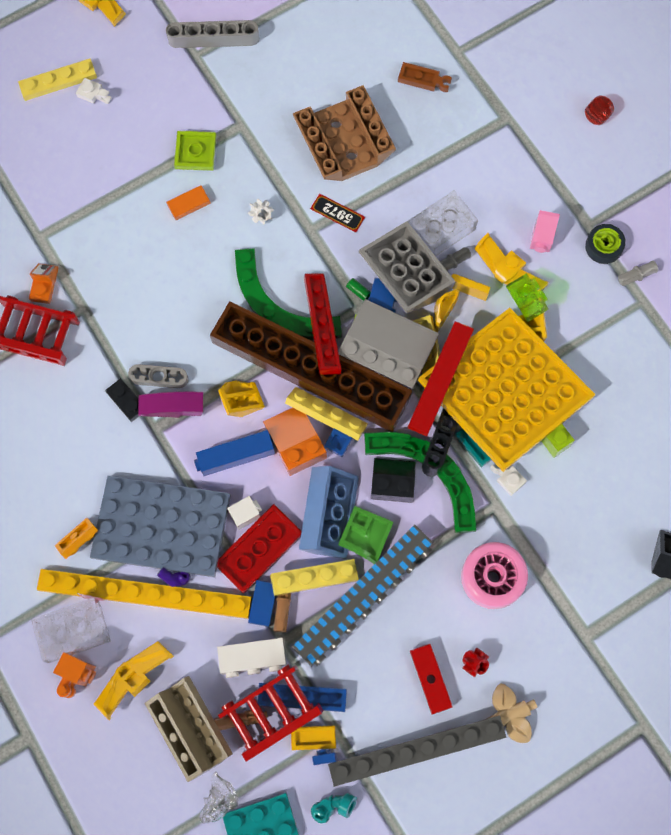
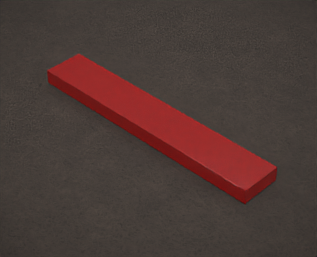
M304 274L320 375L341 374L342 369L325 275Z
M456 321L454 322L410 420L408 429L428 436L474 328Z

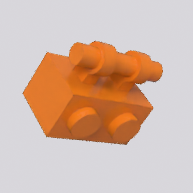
M63 652L53 671L54 674L62 677L57 687V694L65 698L74 697L76 693L75 684L85 687L88 683L90 684L96 675L94 671L96 666Z

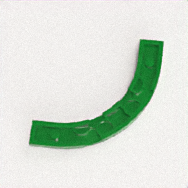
M255 248L235 250L237 279L241 292L252 311L306 339H314L310 317L289 313L276 305L264 292L257 276ZM333 316L336 338H342L340 316Z
M364 433L365 455L394 454L409 457L423 463L430 444L426 440L424 441L404 433ZM446 455L437 476L444 484L451 500L454 533L476 532L475 508L470 487L460 468ZM432 461L428 462L433 467L437 466L436 463Z

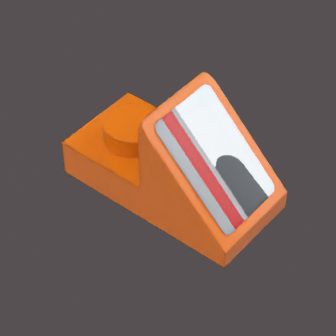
M38 263L30 272V276L33 279L29 295L30 301L51 303L58 266Z

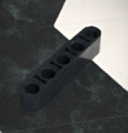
M444 408L441 411L422 463L423 473L430 477L436 476L440 472L458 424ZM441 426H446L450 430H444ZM435 444H441L443 448H438ZM432 461L436 463L437 466L433 467L428 462Z

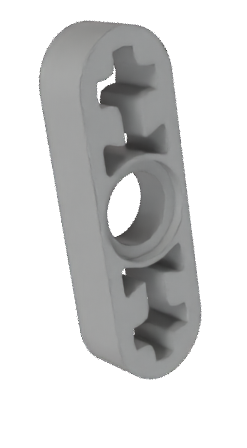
M136 364L128 371L130 380L136 385L183 388L188 383L187 373L182 368ZM140 370L143 375L136 379L134 374H137ZM159 371L164 373V378L161 381L153 380L154 373ZM169 372L171 377H177L178 374H181L183 379L176 382L175 378H169V382H167V373Z

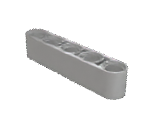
M251 20L174 22L166 27L168 42L173 48L253 46L260 39L258 25Z

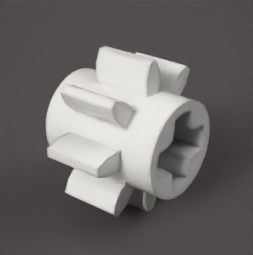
M257 199V202L254 204L250 203L251 211L248 214L254 216L252 220L255 223L260 220L264 225L265 221L272 219L271 212L274 209L268 207L270 203L267 200L262 203L260 199Z

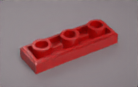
M431 644L410 650L431 715L453 708ZM432 675L435 678L434 683H429L427 676Z

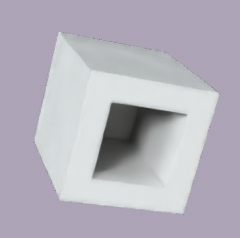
M250 496L227 508L238 530L260 518L259 512L262 511L257 500L252 501Z

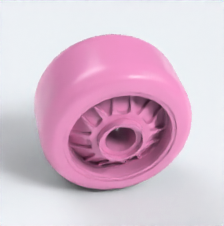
M489 542L478 546L468 555L462 567L461 581L465 593L474 603L487 609H502L513 604L523 594L528 582V569L525 560L516 549L505 543ZM488 573H497L499 580L497 582L490 581Z

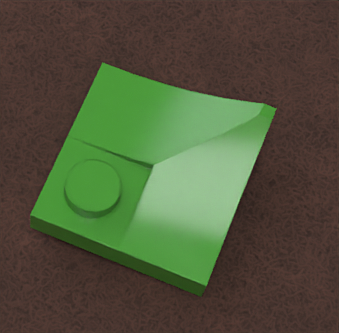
M354 506L338 545L375 564L379 560L393 521Z

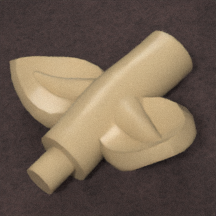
M500 683L492 695V704L498 712L489 718L500 715L503 727L506 726L505 729L508 737L519 743H528L531 739L532 730L529 721L525 717L531 715L530 711L538 708L534 699L527 703L524 700L516 703L517 697L512 689Z

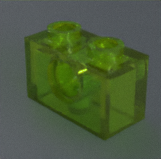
M527 273L506 285L527 322L549 310L545 303L548 300L543 290L538 291L540 286L535 278L531 280Z

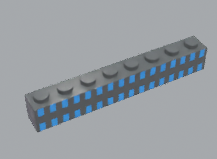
M414 524L292 646L293 649L311 667L314 664L316 666L320 665L326 658L324 654L329 649L333 651L342 642L340 638L345 633L349 635L357 627L355 623L360 618L364 620L372 612L370 608L376 602L380 604L388 596L385 592L390 587L395 589L403 581L400 577L405 572L410 574L417 567L415 562L420 557L425 559L432 552L430 547L433 542Z

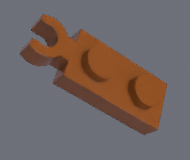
M403 62L398 82L430 91H435V88L438 87L442 92H448L449 86L443 83L451 84L452 77L447 75L440 77V71Z

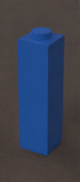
M266 430L196 452L197 459L194 460L197 472L201 471L203 476H207L274 455L275 451L269 432Z

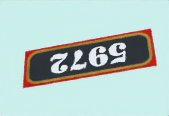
M320 193L310 208L355 233L365 216Z

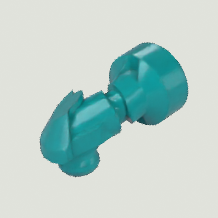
M349 793L335 795V797L331 795L315 803L311 808V815L316 822L321 824L327 823L333 815L334 809L337 808L339 815L348 818L355 807L357 797Z

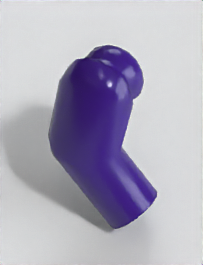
M164 567L157 574L159 578L171 587L185 585L190 579L189 573H170Z

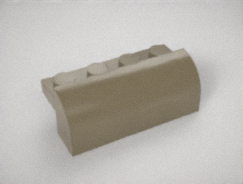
M189 676L181 679L171 688L159 692L144 703L187 782L201 776L233 755Z

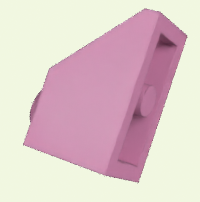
M539 211L533 229L530 249L540 253L550 252L560 214Z

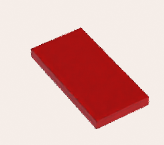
M273 504L219 558L217 568L245 594L256 583V580H259L301 537L302 531Z

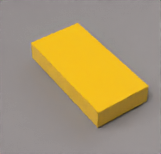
M452 274V278L456 281L453 289H458L462 293L484 301L487 300L490 291L489 286L457 274Z
M335 726L300 727L291 733L292 750L335 749Z

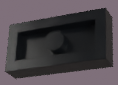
M121 378L105 390L130 422L139 417L138 397Z

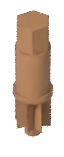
M291 593L278 595L276 599L277 607L273 630L275 632L285 633L287 630Z
M251 710L238 713L244 725L250 726L259 723ZM263 711L264 715H265L266 718H267V717H268L267 711ZM228 715L221 719L219 717L214 718L220 731L235 728Z

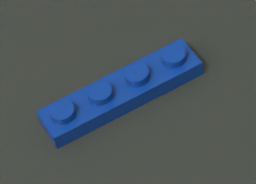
M259 683V688L266 683ZM273 685L286 708L302 709L288 685ZM299 686L309 703H313L314 706L319 703L324 711L345 712L347 689ZM266 691L258 695L257 703L259 706L275 707Z

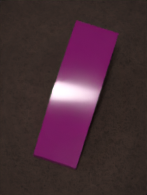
M203 392L152 393L139 395L138 416L180 418V416H201L203 413Z

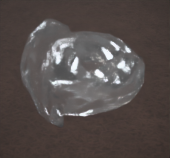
M214 772L210 778L212 789L209 791V797L203 798L205 805L199 817L203 824L222 819L228 810H233L238 806V796L235 788L230 782L221 778L217 772Z

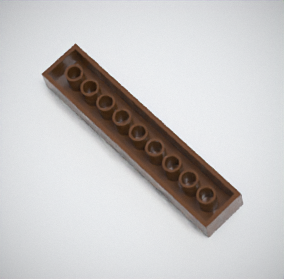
M231 301L227 304L210 334L213 344L390 432L394 431L411 399V389L339 355L342 369L341 374L320 375L314 342Z

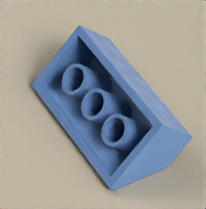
M332 466L312 467L299 550L316 555L347 559L348 549L338 544L355 506L359 476Z

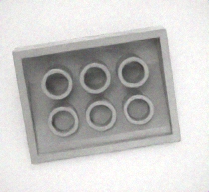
M408 221L359 250L361 256L406 313L435 303L442 295L452 291L456 282Z
M365 299L338 353L349 360L414 389L439 333Z

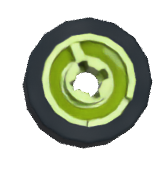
M601 224L591 230L586 240L585 249L593 261L599 264H609L615 262L621 256L625 248L626 239L618 227L612 224Z

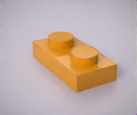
M85 518L61 539L55 547L67 559L69 556L74 555L86 541L91 540L95 533L98 532V529L88 518Z

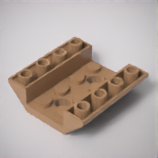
M364 85L347 91L345 101L315 113L311 106L293 113V117L324 180L344 181L376 168L396 150ZM333 122H340L341 126L334 128L331 124ZM355 153L357 158L351 160L347 158V155Z

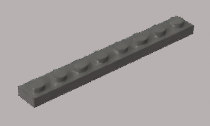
M499 715L328 764L335 787L507 737Z

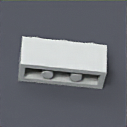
M283 638L217 647L220 674H226V678L238 677L239 672L246 671L248 675L260 674L261 669L268 668L269 672H276L282 669V666L287 665Z

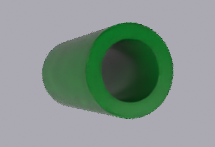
M350 279L346 285V288L361 300L369 299L371 291L356 279Z

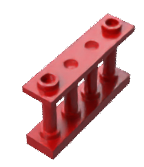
M9 295L7 297L0 296V303L5 307L0 319V350L65 366L67 358L61 348L69 325L79 326L80 324L75 313L68 310L61 312L18 301L16 297ZM13 309L23 311L24 313L15 337H12V339L5 338L4 333ZM31 315L42 316L43 318L34 342H31V344L25 343L23 338ZM50 320L62 321L54 346L50 349L44 348L42 343Z
M289 664L277 671L279 676L235 704L232 700L221 707L223 711L218 714L219 718L221 719L228 714L246 744L244 746L246 750L241 754L246 762L323 713L324 710L319 703L315 706L313 703H309L293 677L292 673L298 669L296 665L291 668ZM282 679H285L302 707V714L296 718L294 715H290L273 687L274 684ZM263 691L267 692L284 720L282 721L284 726L277 730L275 727L272 728L254 698ZM246 702L265 732L263 734L265 738L258 742L256 739L253 740L235 710Z

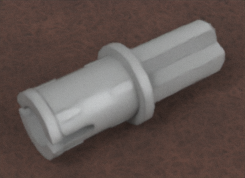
M655 261L640 267L634 266L632 270L619 275L618 281L622 286L637 280L642 281L644 277L657 273L658 266Z

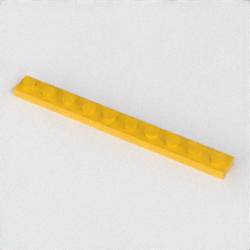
M45 569L40 570L37 591L81 597L77 594L79 593L108 601L249 619L252 597Z

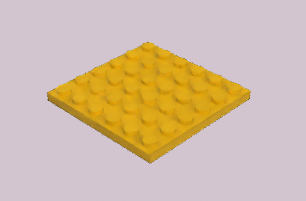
M508 308L470 338L441 406L504 472L592 400L596 394L511 308ZM435 365L418 379L424 388Z

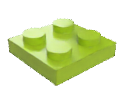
M177 131L175 169L214 171L216 132Z

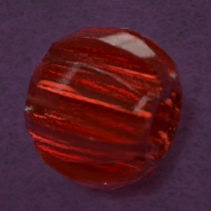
M601 95L595 97L585 108L586 118L594 125H602L614 112V105L611 100Z

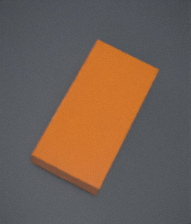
M201 185L166 202L175 220L211 204Z

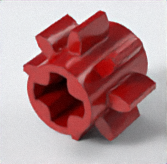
M476 648L475 651L469 650L463 656L462 662L464 666L462 669L473 677H476L477 674L482 675L489 668V662L487 661L489 656L479 648Z

